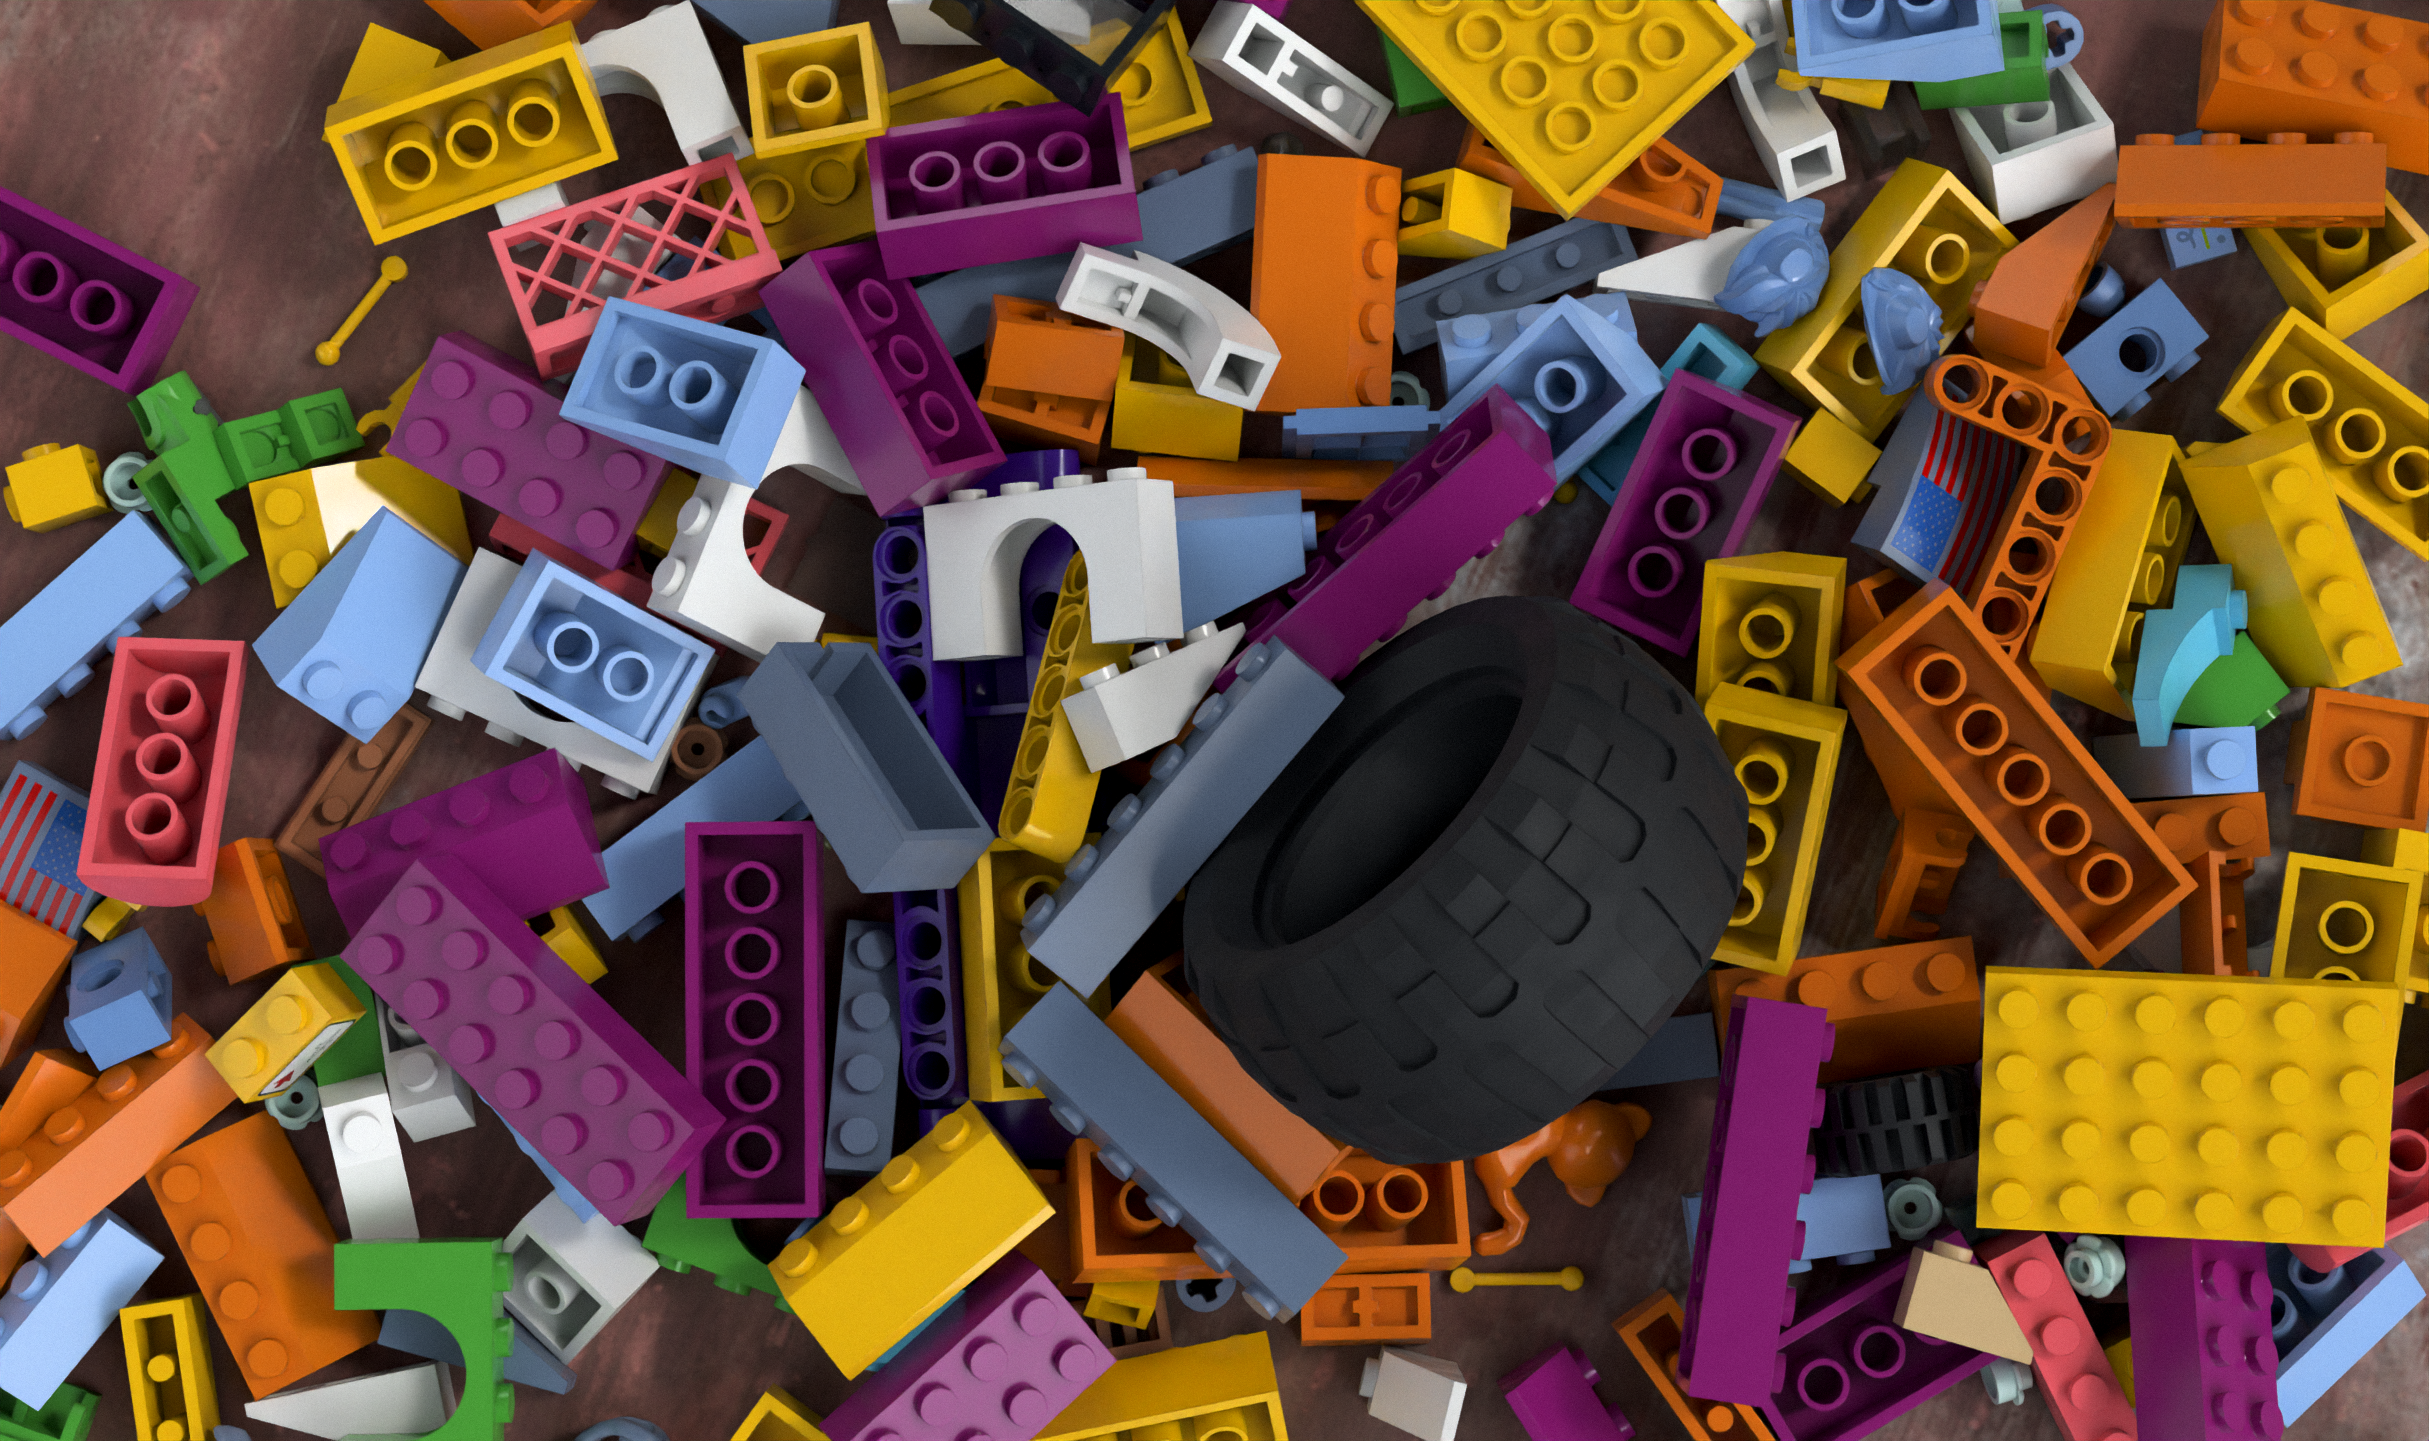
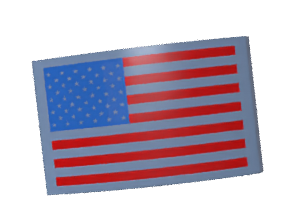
M1943 377L1942 386L1947 398L1953 402H1960L1967 398V393ZM1922 381L1867 480L1868 483L1879 491L1850 542L1917 588L1921 589L1935 577L1950 585L1962 601L1965 602L2015 489L2021 445L1939 410L1926 397Z
M18 760L0 793V899L69 938L78 941L72 955L73 957L78 953L89 933L82 927V924L91 912L107 897L87 887L76 875L90 793L33 761ZM71 957V959H70V962H69V964H68V966H67V968H66V971H65L63 977L65 976L67 970L69 969V967H70V965H71V963H72V957Z

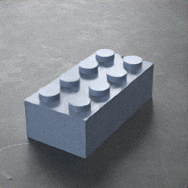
M776 642L737 693V697L752 719L754 728L763 736L780 763L786 779L797 790L814 817L815 825L826 836L845 866L846 874L856 884L861 893L954 888L996 838L870 643L828 642L823 649L819 642Z

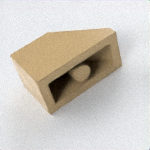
M1936 1239L1932 1251L1914 1246L1893 1322L1908 1330L2030 1365L2034 1352L1990 1272L1977 1264L1970 1263L1973 1250Z

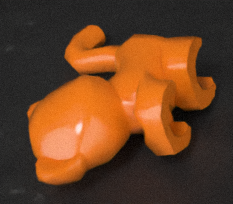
M1593 1099L1579 1103L1569 1112L1534 1134L1503 1149L1474 1158L1475 1173L1485 1186L1490 1205L1504 1219L1503 1228L1476 1235L1473 1243L1475 1251L1480 1256L1501 1255L1523 1242L1531 1217L1515 1197L1512 1187L1519 1182L1535 1162L1543 1157H1546L1557 1178L1564 1182L1567 1194L1576 1203L1587 1207H1592L1598 1203L1606 1190V1186L1613 1183L1626 1170L1633 1157L1635 1142L1643 1138L1652 1127L1653 1117L1648 1110L1634 1103L1622 1102L1614 1105Z

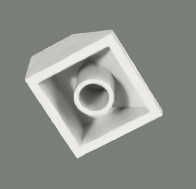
M2069 62L2047 70L2050 83V101L1948 108L1977 192L1991 213L2003 225L2016 220L2027 219L2036 213L2074 200L2085 199L2107 182L2114 184L2117 182L2118 158L2114 124Z
M554 1189L522 1218L503 1242V1252L512 1253L514 1264L513 1287L511 1292H503V1306L567 1366L641 1289L661 1265L658 1264V1260L647 1248L641 1247L643 1242L638 1237L630 1234L622 1225L614 1227L601 1213L583 1223L572 1208L559 1198Z

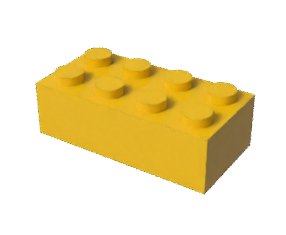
M1720 681L1706 703L1704 715L1714 730L1716 738L1726 753L1728 760L1735 768L1736 777L1745 787L1749 799L1747 862L1742 888L1732 917L1711 959L1787 977L1800 949L1848 710Z

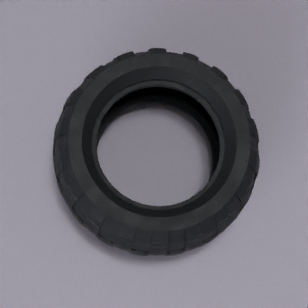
M1504 595L1480 598L1454 606L1425 619L1401 633L1362 660L1347 677L1334 684L1345 698L1194 873L1186 897L1183 917L1185 978L1188 986L1199 998V1003L1206 1010L1209 1019L1242 1069L1291 1113L1302 1118L1310 1126L1349 1146L1360 1148L1376 1160L1386 1164L1447 1163L1468 1160L1503 1149L1539 1131L1569 1112L1599 1089L1640 1051L1691 990L1715 952L1732 917L1742 888L1747 862L1749 799L1745 787L1735 775V768L1728 760L1700 706L1692 695L1660 663L1644 652L1633 640L1596 618L1584 615L1565 600L1551 596L1524 597Z

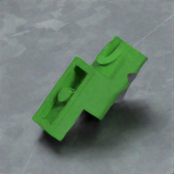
M183 370L153 385L137 395V399L127 403L136 419L146 446L149 450H154L158 456L134 474L132 478L199 584L203 585L230 569L249 554L240 541V535L236 526L229 518L224 516L217 504L236 492L212 433L225 422L210 406L211 402L191 380L187 372Z

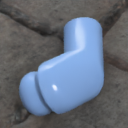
M741 675L713 686L704 693L698 707L699 718L704 725L712 729H722L733 722L749 716L737 697V693L750 676Z

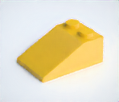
M2387 189L2385 193V228H2240L2287 305L2296 308L2340 341L2429 289V236Z
M394 455L311 468L248 483L276 608L283 611L382 505L469 567L475 557L461 491Z

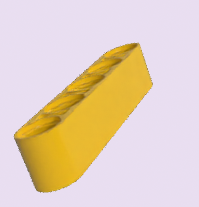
M1080 549L1070 560L1063 578L998 824L999 835L1002 840L1060 864L1069 861L1081 846L1102 771L1101 769L1091 773L1060 700L1084 690L1079 680L1080 677L1116 663L1120 674L1127 672L1130 664L1129 656L1132 655L1135 645L1092 643L1087 568Z

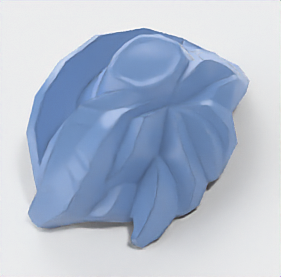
M1795 214L1775 220L1756 234L1739 252L1730 267L1723 291L1714 295L1715 303L1728 312L1740 314L1749 321L1757 322L1759 327L1754 334L1757 338L1766 337L1776 329H1784L1791 326L1796 319L1805 316L1815 309L1819 294L1828 278L1830 269L1829 255L1821 234L1809 219Z
M1874 267L1861 278L1864 326L1868 345L1884 382V385L1879 389L1883 395H1894L1915 386L1923 380L1925 372L1931 363L1939 358L1940 345L1938 341L1945 338L1939 331L1940 326L1944 322L1940 317L1943 312L1924 288L1909 275L1893 268Z

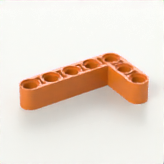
M1965 354L1941 356L1932 362L1925 372L1923 386L1929 402L1945 413L2032 450L1964 602L1985 627L1982 613L1986 604L1996 597L2007 599L2012 611L2009 623L2000 631L1988 632L2011 660L2015 662L2109 451L2112 441L2111 424L2105 415L2097 409L1977 357ZM1955 365H1961L1967 369L1973 383L1967 398L1960 402H1953L1947 398L1942 386L1944 375ZM2015 391H2021L2027 395L2031 402V416L2025 424L2013 428L2007 424L2003 417V403L2008 395ZM2074 417H2081L2090 427L2091 438L2085 449L2073 454L2064 445L2062 433L2068 421ZM2055 477L2064 488V499L2058 509L2045 513L2036 503V490L2043 480ZM2023 537H2029L2037 546V561L2026 572L2018 573L2009 562V551L2015 541Z

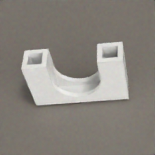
M690 0L677 5L658 7L651 11L644 19L617 30L601 31L592 36L588 42L581 45L594 77L599 96L614 93H631L644 96L659 104L666 111L680 149L689 166L730 152L733 153L736 161L755 153L705 30ZM559 180L494 203L502 226L506 227L570 206ZM530 240L515 246L521 252L540 243Z
M800 385L760 483L772 472L789 465L840 493L867 495L812 391ZM701 474L692 497L686 501L677 518L678 531L670 551L654 572L652 578L653 591L646 607L759 663L763 661L776 642H814L825 613L769 585L754 570L746 554L743 541V520L747 504L755 489Z
M1143 467L1117 468L1107 470V482L1093 483L1092 475L1059 476L1053 478L1054 489L1039 491L1038 482L1008 483L1000 485L1001 496L987 498V490L984 489L952 491L948 495L949 503L923 506L933 661H981L1023 656L1019 599L1021 566L1034 540L1043 531L1055 524L1060 525L1069 532L1078 544L1085 560L1088 576L1092 643L1136 644L1184 638L1173 481L1147 479L1146 468Z
M479 547L414 686L431 694L426 706L462 721L466 711L489 721L484 731L485 733L516 747H520L524 737L547 747L546 750L555 747L577 772H579L583 763L605 773L600 785L630 799L636 800L640 790L657 795L671 764L669 759L672 755V746L679 731L684 728L687 720L692 718L720 656L713 654L653 762L576 722L555 721L539 712L528 701L526 696L484 675L470 661L522 568L519 564Z

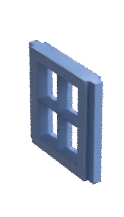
M1427 405L1296 409L1295 416H1283L1282 459L1408 461L1439 434L1441 411H1427Z

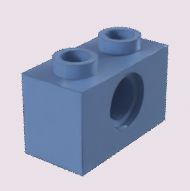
M2160 277L2124 304L2117 313L2108 317L2065 352L2062 357L2071 367L2094 408L2104 414L2107 419L2115 415L2122 423L2152 399L2145 391L2148 386L2162 375L2170 383L2201 359L2194 349L2209 338V335ZM2123 341H2133L2143 348L2146 354V365L2142 372H2133L2122 364L2119 357V349Z
M143 926L72 957L71 984L66 985V995L70 1003L69 1016L64 1018V1027L76 1051L79 1053L87 1051L99 1071L172 1040V974Z

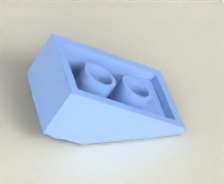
M1791 0L1797 66L1800 76L1946 82L2005 71L1997 0Z
M609 296L559 415L565 420L698 473L758 489L806 370L773 339Z
M382 505L252 644V647L277 687L367 744L410 699L415 689L414 686L469 570V566Z
M532 548L470 661L484 675L653 762L716 649L593 579Z

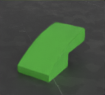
M342 388L290 400L277 410L223 423L212 432L236 491L248 488V483L303 471L351 454L366 446L361 434L356 430L357 424Z

